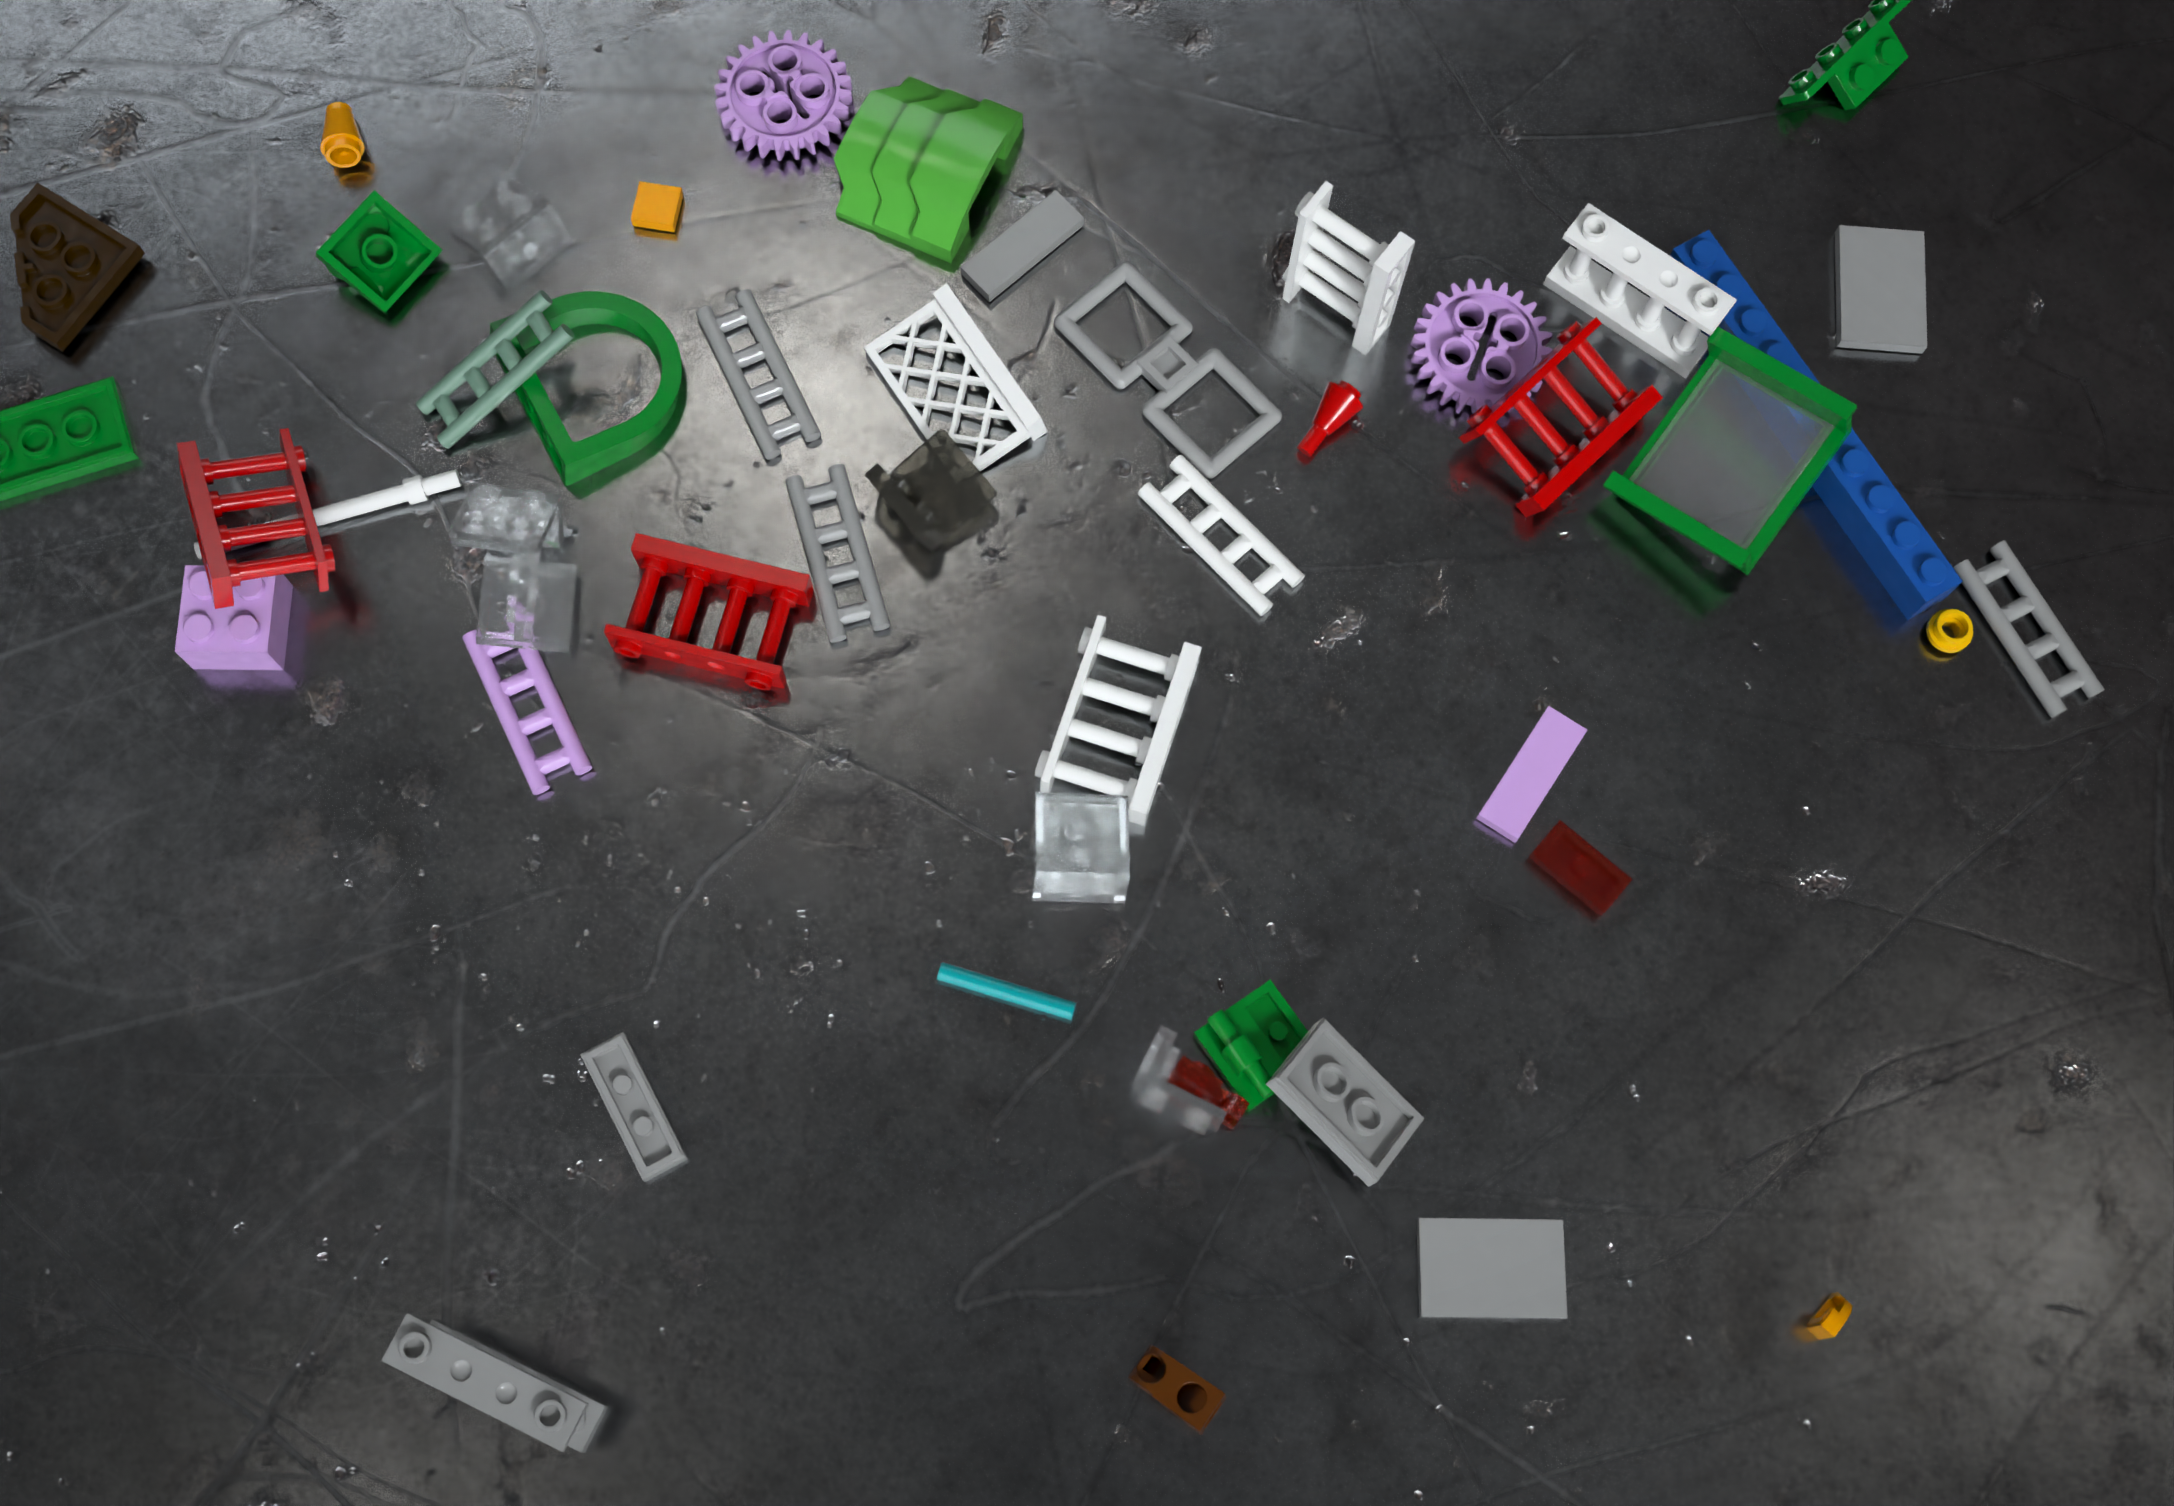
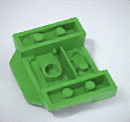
M911 76L905 79L900 86L870 91L852 120L834 157V164L844 188L836 209V216L952 263L969 231L968 212L996 159L1006 160L1023 128V113L986 98L980 102L948 88L942 90Z

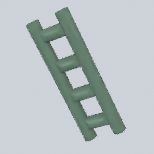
M539 290L416 401L419 410L426 415L437 409L447 425L437 435V439L443 447L450 449L575 337L572 330L565 324H561L554 331L542 312L553 303L545 291ZM529 325L540 341V344L522 359L511 340ZM498 353L509 372L491 387L480 368ZM467 381L478 400L460 414L449 396Z

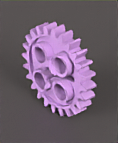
M790 30L786 31L783 40H777L774 32L769 31L768 42L762 43L757 36H753L754 48L748 49L739 44L740 58L726 57L729 70L719 69L718 71L720 83L714 87L717 96L715 103L723 128L730 130L731 139L734 142L742 139L745 151L748 152L758 145L761 158H764L771 149L775 150L777 160L781 161L785 151L791 150L795 160H798L800 148L805 147L814 155L816 154L815 142L819 141L829 146L831 144L828 132L839 135L842 133L841 121H849L848 107L853 105L851 78L847 76L845 62H838L836 50L831 49L825 52L822 39H819L811 46L809 45L808 33L804 32L799 40L795 41ZM786 67H791V68H792V69L787 70V71H782V70H781V69L786 68ZM762 71L766 72L770 77L768 78ZM752 92H761L753 96L748 95ZM811 95H821L813 99L807 98ZM800 112L807 119H803L798 113ZM781 119L788 120L785 123H775L776 121Z
M1486 278L1481 289H1477L1474 281L1468 279L1463 292L1453 283L1447 292L1448 297L1439 291L1434 297V305L1426 303L1421 313L1424 318H1418L1414 326V330L1419 334H1414L1410 346L1419 350L1414 352L1411 362L1414 364H1424L1416 377L1417 379L1430 378L1432 380L1426 391L1428 394L1439 389L1443 392L1440 400L1442 406L1451 399L1455 400V409L1458 414L1465 405L1471 406L1472 414L1485 404L1491 408L1553 350L1545 347L1552 338V333L1539 331L1547 320L1546 316L1533 318L1531 314L1537 303L1532 302L1523 306L1520 303L1524 293L1522 290L1513 297L1507 295L1508 283L1504 282L1499 290L1495 291L1492 290V284L1488 278ZM1494 315L1496 322L1484 349L1485 354L1478 366L1475 380L1470 381L1467 375L1477 353L1479 340L1485 331L1488 317ZM1468 316L1474 319L1477 326H1466L1460 321L1459 317ZM1509 331L1516 336L1518 341H1507L1501 336L1500 332ZM1445 354H1456L1463 360V364L1454 365L1446 359ZM1492 368L1500 371L1504 376V380L1491 378L1487 374L1486 369ZM1541 380L1530 391L1537 392L1543 381ZM1530 391L1527 393V395L1529 396V398L1531 397V392H1530ZM1512 407V408H1511L1510 410H1508L1507 412H1509V413L1512 412L1513 409H1514V407Z

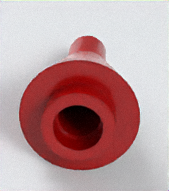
M1340 380L1338 384L1328 382L1313 418L1312 427L1297 446L1299 451L1311 457L1326 436H1330L1363 409V405L1359 401L1361 394L1355 387L1343 380Z

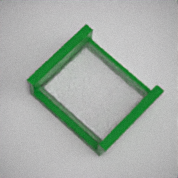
M1717 327L1707 340L1709 356L1624 474L1620 475L1613 470L1604 482L1603 487L1738 568L1748 576L1851 433L1852 414L1857 409V405L1722 328Z

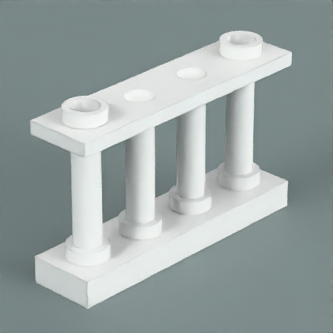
M1325 181L1315 194L1308 192L1295 211L1298 222L1289 266L1282 277L1286 281L1282 299L1290 303L1301 288L1316 296L1353 322L1352 327L1356 329L1352 347L1366 356L1391 324L1415 240L1400 231L1390 244H1387L1385 241L1379 244L1328 209L1333 185ZM1325 229L1326 231H1328L1329 233H1331L1332 235H1334L1335 237H1337L1338 239H1340L1341 241H1343L1344 243L1358 251L1360 254L1368 258L1370 261L1367 262L1365 259H1363L1362 257H1360L1359 255H1357L1356 253H1354L1353 251H1351L1350 249H1348L1347 247L1333 239L1331 236L1323 232V230ZM1320 251L1323 254H1325L1327 257H1329L1330 259H1332L1333 261H1335L1336 263H1338L1339 265L1353 273L1355 276L1363 280L1364 283L1360 282L1359 280H1357L1356 278L1342 270L1340 267H1338L1337 265H1335L1334 263L1320 255L1318 252ZM1315 272L1316 274H1318L1319 276H1321L1322 278H1324L1325 280L1339 288L1341 291H1343L1359 303L1357 304L1356 302H1354L1353 300H1351L1350 298L1336 290L1334 287H1332L1331 285H1329L1313 273Z
M1588 203L1562 238L1576 247L1577 250L1571 246L1566 250L1546 276L1543 285L1591 317H1597L1602 324L1686 379L1708 350L1707 340L1709 337L1702 333L1701 330L1711 336L1734 306L1737 299ZM1591 259L1596 260L1597 262H1599L1600 264H1602L1603 266H1605L1606 268H1608L1609 270H1611V271L1613 272V274H1612L1611 272H1609L1608 270H1606L1605 268H1603L1602 266H1600V265H1598L1597 263H1595L1594 261H1592ZM1628 282L1637 287L1638 289H1640L1641 291H1643L1644 293H1646L1647 295H1649L1650 297H1647L1634 287L1630 286ZM1666 306L1667 308H1669L1670 310H1672L1673 312H1675L1687 321L1685 322L1684 320H1682L1681 318H1679L1678 316H1676L1664 307Z
M1097 615L1093 629L1085 627L1078 653L1084 654L1051 751L1042 750L1035 770V776L1041 778L1040 793L1046 795L1050 794L1054 780L1058 778L1123 799L1122 804L1129 806L1127 821L1145 826L1199 663L1202 647L1184 642L1180 656L1171 654L1170 658L1105 638L1106 617ZM1099 654L1163 674L1164 680L1171 682L1166 697L1158 695L1157 698H1152L1090 678L1097 655ZM1086 695L1151 716L1150 721L1157 723L1153 737L1144 736L1143 740L1076 719L1083 696ZM1069 736L1137 757L1136 762L1143 764L1139 779L1130 778L1129 781H1125L1062 761Z

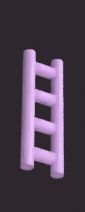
M516 611L504 618L509 631L484 642L480 632L473 630L463 635L462 639L533 795H538L550 788L545 777L546 774L571 764L575 775H582L592 769V765L521 612ZM517 647L527 669L501 680L492 658ZM535 686L544 708L519 719L509 697ZM553 725L562 747L537 758L527 735Z

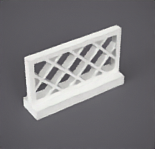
M946 283L932 292L934 300L863 348L953 479L960 486L1030 437L1034 442L1048 431L1039 413ZM935 315L942 324L939 341L917 338L919 326ZM948 334L955 344L947 343ZM893 343L907 345L903 366L884 363L878 353ZM915 347L936 350L932 370L911 367ZM944 351L963 354L965 362L962 375L940 372ZM971 367L978 377L970 376ZM892 373L901 374L899 383ZM908 376L930 379L926 399L908 397L905 390ZM938 380L960 383L956 404L934 401ZM968 384L987 388L989 394L986 408L963 405ZM995 401L1002 411L993 410ZM915 406L924 407L922 416ZM932 409L954 412L949 433L932 431L929 428L928 424ZM961 413L983 416L979 438L957 434ZM991 418L1009 420L1016 432L1003 441L987 439ZM938 440L947 441L946 450H944ZM955 442L977 446L975 459L958 470L951 460ZM985 447L991 448L984 453Z

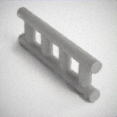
M744 289L735 296L740 306L739 308L716 317L711 306H704L696 311V316L765 459L769 460L781 453L777 440L801 431L805 441L812 442L821 436V432L751 290ZM748 323L757 343L733 353L724 333ZM766 359L775 379L750 388L742 368ZM783 394L792 415L768 425L759 404Z
M835 464L828 468L830 482L805 488L803 478L800 475H793L785 480L828 638L831 643L840 642L847 638L844 628L845 624L870 618L874 631H881L890 627L844 464ZM836 498L842 521L816 527L810 505ZM847 538L853 561L827 567L821 545ZM858 578L865 601L838 607L833 584Z
M2005 540L1989 549L1996 561L1978 570L1974 569L1969 559L1953 567L1962 579L1963 586L2051 718L2067 710L2061 697L2081 687L2088 699L2105 690ZM2006 575L2020 598L2000 608L1986 585ZM2031 612L2045 635L2025 645L2011 622ZM2056 650L2070 673L2050 683L2035 660Z

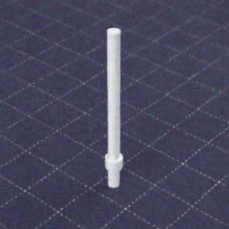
M457 469L426 478L417 475L403 479L401 485L312 509L318 527L407 501L410 505L429 500V495L461 487L462 483ZM294 514L269 522L296 519L298 518V515ZM194 542L196 555L201 560L202 556L198 542ZM258 543L233 546L231 551Z

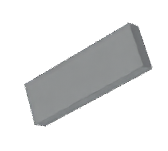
M1055 190L960 266L961 274L990 302L1083 227L1084 217Z
M624 1032L580 1054L644 1182L688 1160Z

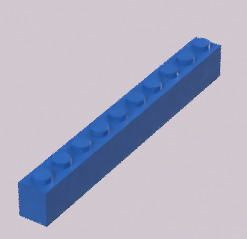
M1710 230L1673 248L1670 254L1672 258L1737 299L1718 327L1819 383ZM1733 375L1797 465L1824 426ZM1852 428L1849 436L1812 487L1908 621L1943 601L1963 581Z

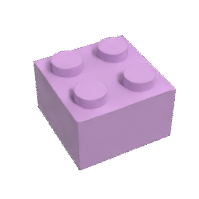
M185 565L175 652L193 669L284 670L293 585L284 574L240 581L241 586L232 587L234 606L215 609L204 566Z

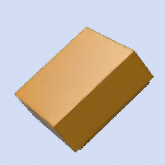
M639 181L631 215L632 225L675 232L683 199L682 188Z

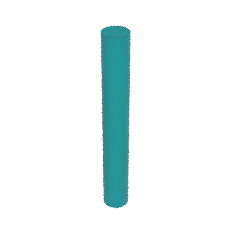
M945 962L941 963L937 975V980L1068 1020H1072L1077 1003Z

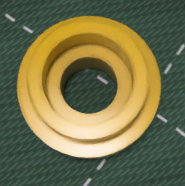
M1943 609L1936 612L1929 619L1926 633L1929 641L1935 648L1946 653H1956L1963 650L1971 642L1973 625L1969 616L1957 609ZM1942 627H1949L1954 633V638L1947 636Z

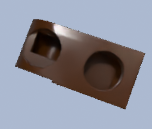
M1151 1344L1128 1376L1133 1383L1155 1398L1164 1408L1184 1421L1185 1424L1200 1435L1203 1434L1226 1400V1394Z

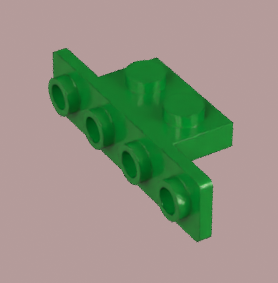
M1873 0L1868 5L1870 10L1863 17L1852 21L1842 30L1843 36L1836 43L1826 46L1816 54L1815 58L1817 61L1810 68L1802 70L1789 80L1788 84L1790 87L1779 97L1781 103L1787 105L1805 101L1828 82L1844 110L1857 108L1909 57L1889 22L1912 0Z

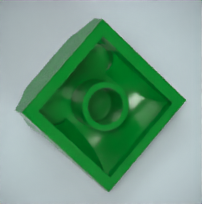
M373 190L316 251L315 256L326 265L328 271L333 276L344 280L385 314L443 250L379 193Z

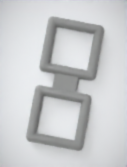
M1128 261L1120 263L1054 319L1055 327L1116 388L1124 389L1140 375H1143L1159 391L1142 406V414L1206 478L1216 477L1282 419L1281 411L1220 350L1216 348L1209 349L1195 361L1179 345L1182 340L1191 334L1193 330L1192 323ZM1126 282L1171 328L1121 369L1076 322ZM1214 369L1260 416L1210 458L1163 410Z

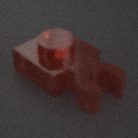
M1184 1055L1173 1069L1164 1086V1089L1202 1114L1207 1109L1214 1114L1220 1123L1230 1129L1235 1128L1249 1105L1238 1094L1222 1089L1223 1081L1217 1078L1207 1065L1199 1061H1191Z

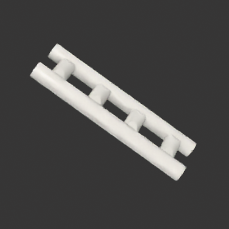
M1182 454L1177 456L1169 467L1178 476L1161 491H1158L1148 482L1139 490L1138 496L1260 616H1263L1273 606V603L1265 596L1272 587L1283 578L1294 588L1303 580L1305 575ZM1190 488L1208 505L1191 521L1172 504ZM1220 518L1239 535L1221 552L1203 535ZM1251 548L1270 565L1253 582L1233 565Z

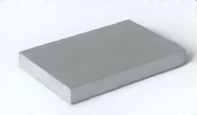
M1839 225L1835 231L1836 346L1840 348L1922 354L1927 348L1924 231Z
M1324 1017L1312 1026L1266 1083L1368 1187L1378 1182L1424 1120V1117Z
M1416 1219L1419 1318L1567 1319L1563 1220Z

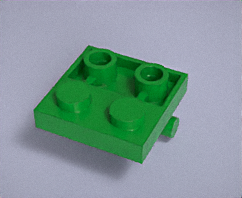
M1270 979L1227 1010L1223 1011L1221 1009L1207 1019L1208 1023L1193 1033V1037L1249 1113L1275 1094L1266 1083L1307 1034L1308 1030Z

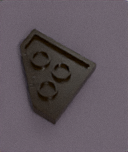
M37 182L10 214L11 230L15 234L17 252L14 253L17 284L21 287L23 306L20 307L21 322L30 332L63 352L143 257L145 252L134 241Z

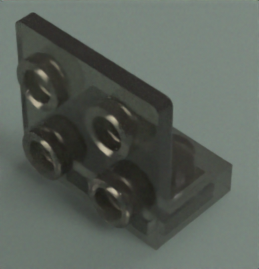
M944 429L938 430L890 473L877 463L864 474L917 539L930 551L937 548L997 495L995 488Z

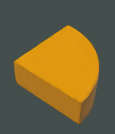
M1839 1292L1832 1293L1806 1324V1329L1819 1340L1834 1338L1850 1316L1853 1305Z

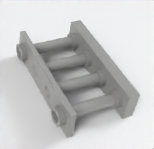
M408 1313L381 1360L561 1452H564L566 1447L569 1446L581 1453H585L608 1409V1406L436 1320H431L429 1324Z

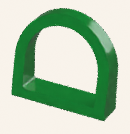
M583 291L565 294L553 298V303L542 313L554 331L561 324L567 325L570 329L588 324L611 325L633 333L650 348L657 360L661 381L655 396L640 413L621 424L574 442L571 440L536 372L515 390L521 405L565 487L631 456L648 445L665 428L673 415L679 399L682 362L673 334L662 319L652 310L622 295L602 291ZM510 316L489 323L490 334ZM529 325L511 340L522 359L526 357L524 350L540 343ZM497 353L495 356L504 373L507 374L509 370Z

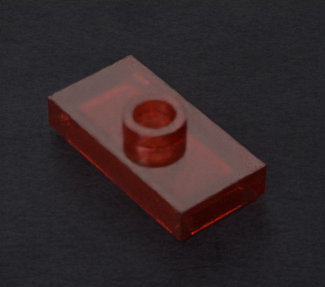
M1561 820L1529 856L1531 860L1599 916H1602L1633 880Z

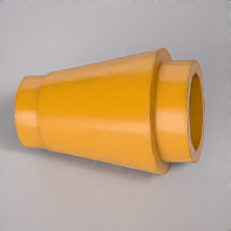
M334 102L326 108L320 149L331 165L340 168L352 167L359 163L365 146L352 113V108L346 103Z

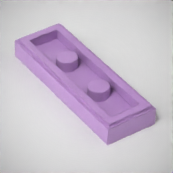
M1548 706L1476 819L1516 843L1587 732V729Z

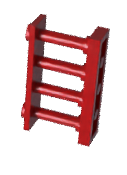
M1597 317L1582 325L1576 320L1561 331L1556 337L1560 344L1491 408L1485 404L1476 410L1466 420L1470 427L1458 437L1465 444L1484 435L1525 484L1522 489L1526 494L1515 503L1516 507L1525 517L1544 511L1663 398L1653 385L1635 391L1633 387L1627 389L1586 338L1602 324ZM1572 351L1614 400L1611 405L1615 410L1608 417L1605 418L1603 415L1598 417L1557 368V365ZM1542 379L1546 381L1584 427L1582 433L1586 437L1577 446L1574 443L1568 444L1527 395ZM1512 407L1517 410L1555 456L1552 461L1556 466L1547 474L1544 471L1538 473L1497 424V421Z
M289 428L279 429L281 452L210 462L209 458L200 459L196 441L176 443L180 474L215 609L234 606L232 587L241 586L240 581L313 570L319 592L329 591L328 572L335 571L334 555L330 544L322 545L301 473L306 471L303 448L301 445H293ZM280 470H285L289 484L218 495V491L209 492L207 485L214 484L213 480ZM287 503H294L298 515L296 519L227 528L226 524L217 525L216 518H222V513ZM299 536H304L308 550L305 553L239 563L236 562V559L227 560L225 552H231V547Z
M636 533L631 551L638 566L643 570V574L625 628L606 623L604 634L611 647H614L613 650L630 658H639L643 654L745 679L744 682L747 685L760 690H770L771 686L784 689L787 680L782 666L774 665V660L790 608L796 607V604L810 606L814 592L810 575ZM667 573L683 576L687 582L669 638L644 633L643 630L661 576H666ZM710 583L725 586L730 592L712 649L686 643L703 589L708 587ZM753 593L770 597V600L773 602L756 660L730 654L747 597H752Z

